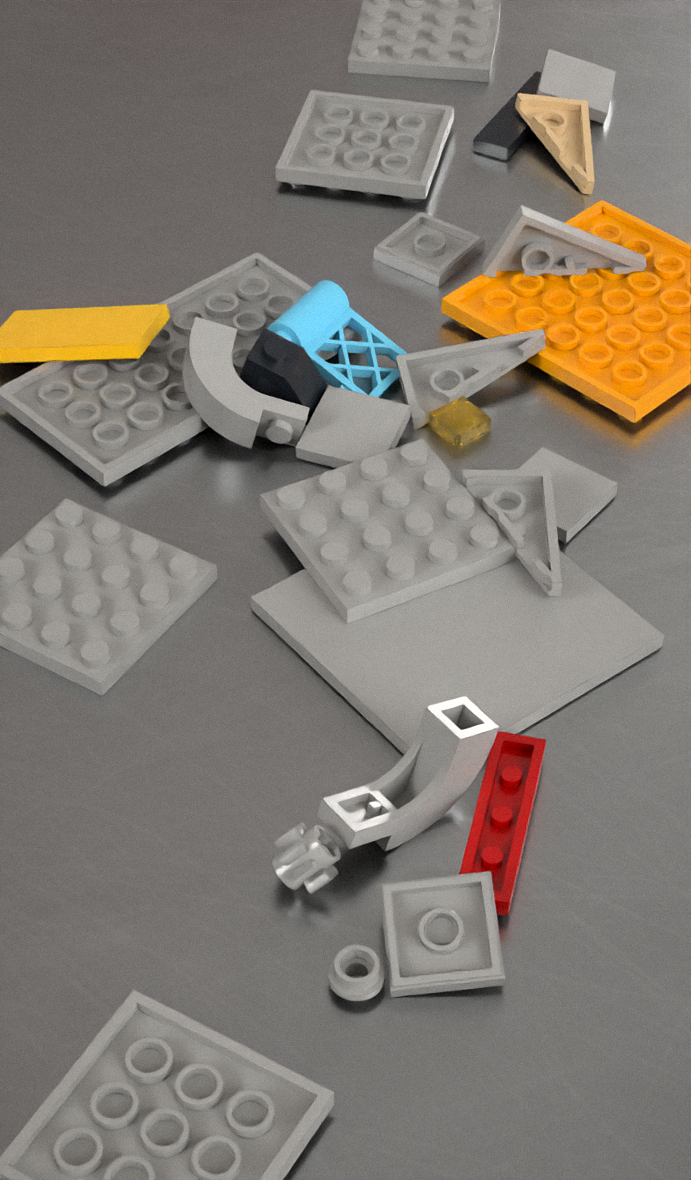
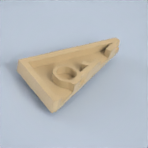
M518 93L515 109L579 190L584 194H592L595 177L588 101Z

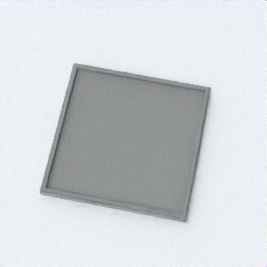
M560 550L561 596H548L517 556L516 561L348 624L306 568L251 596V609L404 755L415 739L427 706L466 696L499 726L498 731L517 734L662 647L664 639L662 632Z

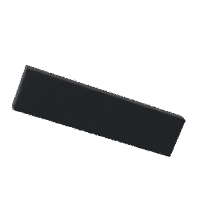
M536 71L473 139L474 151L507 160L533 130L515 109V103L518 93L536 95L541 72Z

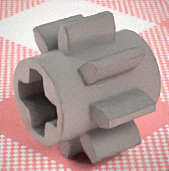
M299 822L274 840V844L280 851L272 857V864L279 878L289 888L297 890L305 884L309 893L313 894L339 874L332 865L341 858L339 847L331 834L322 826L315 825L310 830H307L304 823Z

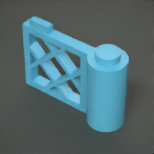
M328 280L319 281L267 328L303 347L322 378L332 386L366 394L354 384L353 377L371 378L373 391L366 395L381 398L400 378L397 367H378L376 355L388 356L396 363V356L408 354L349 307L348 297L344 290L336 283ZM349 325L362 336L363 342L345 341L343 329ZM320 350L337 352L340 364L327 363L317 353ZM348 353L366 354L368 366L350 365Z

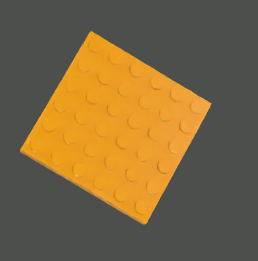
M603 200L595 203L565 223L644 255L647 266L643 272L633 271L629 274H613L612 268L587 269V275L554 276L544 273L539 276H524L523 270L497 271L496 277H487L482 273L442 298L441 312L487 339L543 328L546 348L526 361L633 423L640 420L691 383V245Z

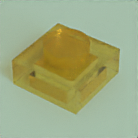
M462 396L430 412L429 427L458 449L491 432V417Z

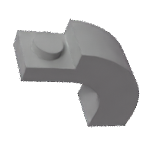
M195 316L182 370L185 391L195 411L220 435L250 449L255 435L267 438L275 443H285L296 447L305 427L310 408L259 393L246 385L236 373L232 363V349L238 329Z
M466 696L427 706L415 739L402 759L382 777L367 785L322 798L317 816L349 849L375 841L385 852L396 848L429 828L459 800L484 765L496 738L499 726Z

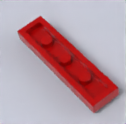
M500 731L497 732L488 756L459 874L491 871L496 913L509 916L545 756L546 739Z

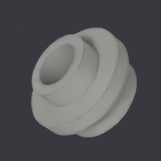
M347 946L337 953L329 965L328 980L330 987L338 996L351 1001L370 999L377 995L385 984V966L378 955L367 946ZM352 975H362V976H364V977H361V978H353V977H350V976H352Z

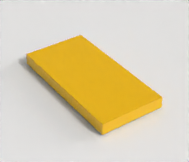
M167 304L14 311L0 327V363L139 359L169 320L170 315Z

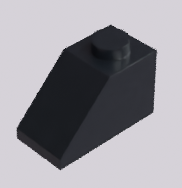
M265 327L248 354L239 375L246 385L259 393L309 407L306 425L309 423L328 387L303 347Z

